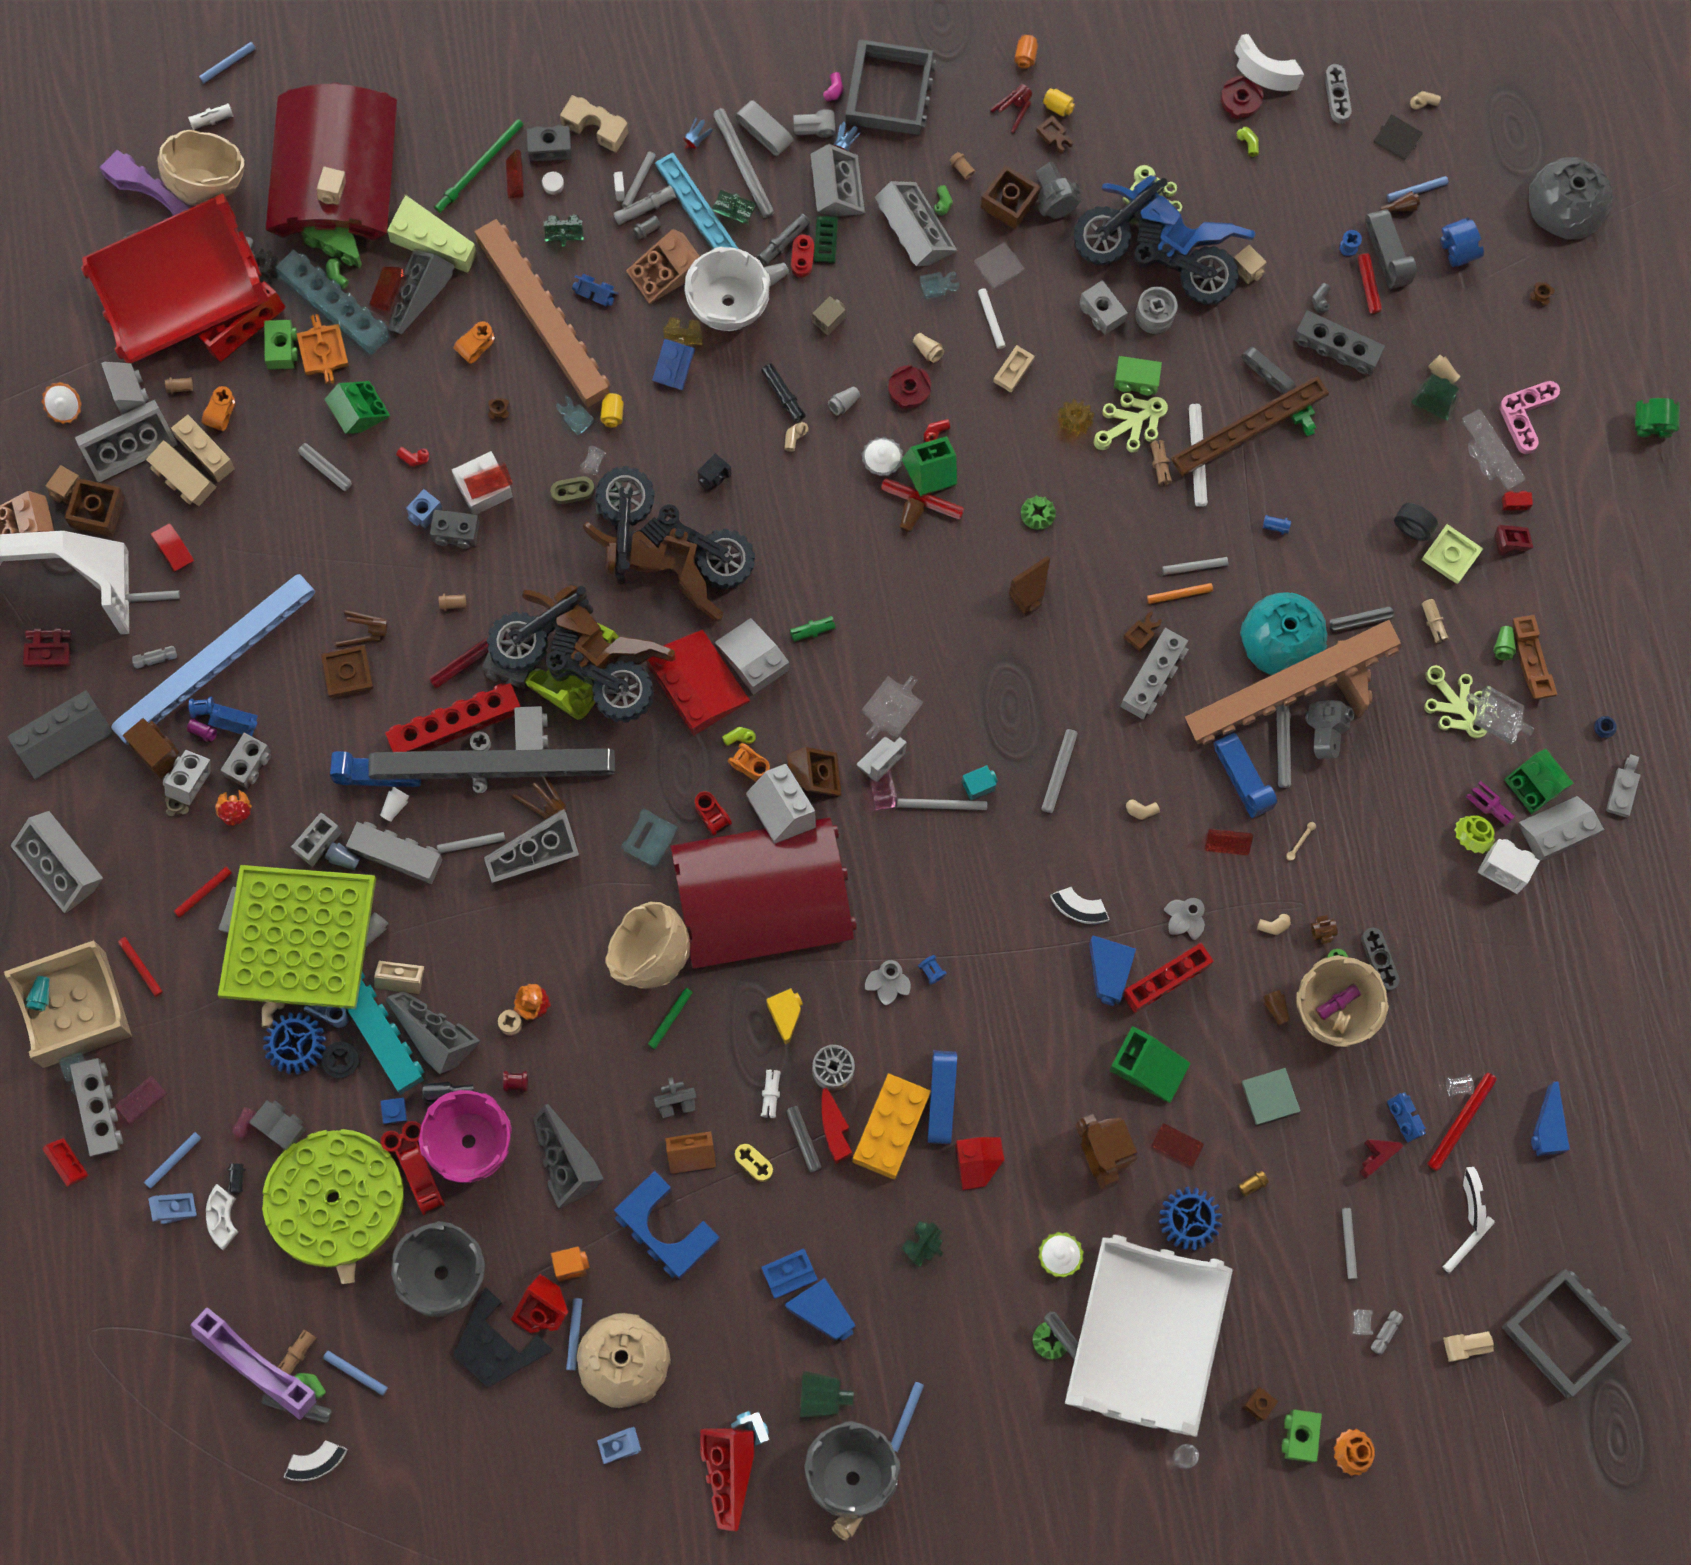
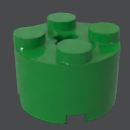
M1651 398L1649 403L1643 404V400L1635 403V431H1637L1638 437H1649L1651 434H1659L1660 438H1670L1672 433L1680 429V402L1674 404L1673 399Z

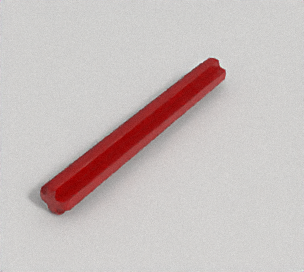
M1490 1073L1484 1075L1431 1157L1428 1166L1433 1170L1438 1171L1456 1145L1497 1081L1494 1075Z

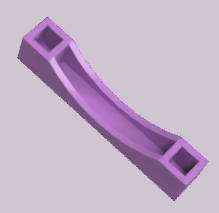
M117 150L100 166L103 176L119 190H133L150 195L163 203L173 216L192 208L191 205H185L172 192L170 193L165 189L166 186L158 178L154 180L146 168L143 166L138 167L134 159L127 153L122 154Z
M206 1308L191 1324L192 1335L299 1420L316 1403L313 1390L296 1377L285 1373L264 1359L210 1309Z

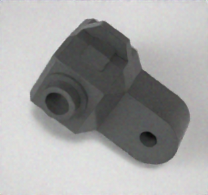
M1052 161L1036 170L1042 185V189L1038 194L1040 201L1038 209L1044 217L1048 215L1053 219H1057L1076 209L1081 202L1079 194L1082 193L1081 188L1076 182L1071 183L1067 178H1062Z
M1317 701L1310 704L1309 711L1306 712L1307 723L1315 729L1314 752L1318 759L1337 758L1339 756L1341 734L1350 729V722L1354 719L1353 709L1341 701Z

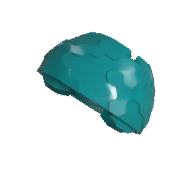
M1290 592L1275 593L1263 598L1252 607L1241 625L1240 634L1247 657L1258 669L1270 675L1289 668L1327 648L1326 620L1322 612L1312 601L1299 594ZM1292 620L1295 622L1296 628L1292 630L1287 629L1284 622Z

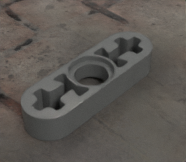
M1249 347L1242 354L1244 362L1281 394L1296 388L1295 382L1257 349Z
M1368 928L1361 937L1362 945L1369 963L1378 973L1387 967L1390 968L1386 974L1388 978H1393L1394 981L1391 983V986L1385 983L1384 987L1386 992H1391L1399 985V975L1383 933L1378 928ZM1370 933L1372 936H1377L1378 939L1375 941V945L1377 948L1381 946L1382 949H1376L1374 952H1371L1375 946L1372 941L1367 940ZM1376 954H1382L1386 957L1385 965L1380 966L1375 963L1374 957ZM1384 971L1380 974L1382 982L1386 978Z

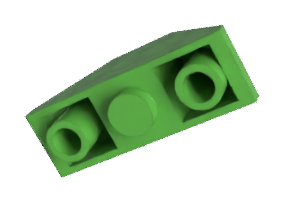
M315 226L305 227L304 231L301 232L303 240L308 246L312 248L318 247L328 256L341 258L349 266L361 267L362 263L353 234L348 233L347 228L335 227V230H316Z

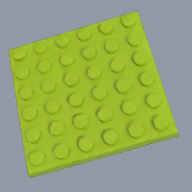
M240 865L218 991L219 998L356 1009L376 884L375 875Z

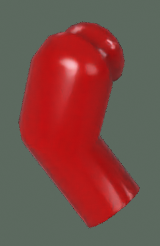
M945 419L930 423L924 433V441L936 440L941 431L949 430V420Z
M401 447L396 453V456L410 466L422 465L429 460V452L426 449H420L417 453L412 454L404 447Z

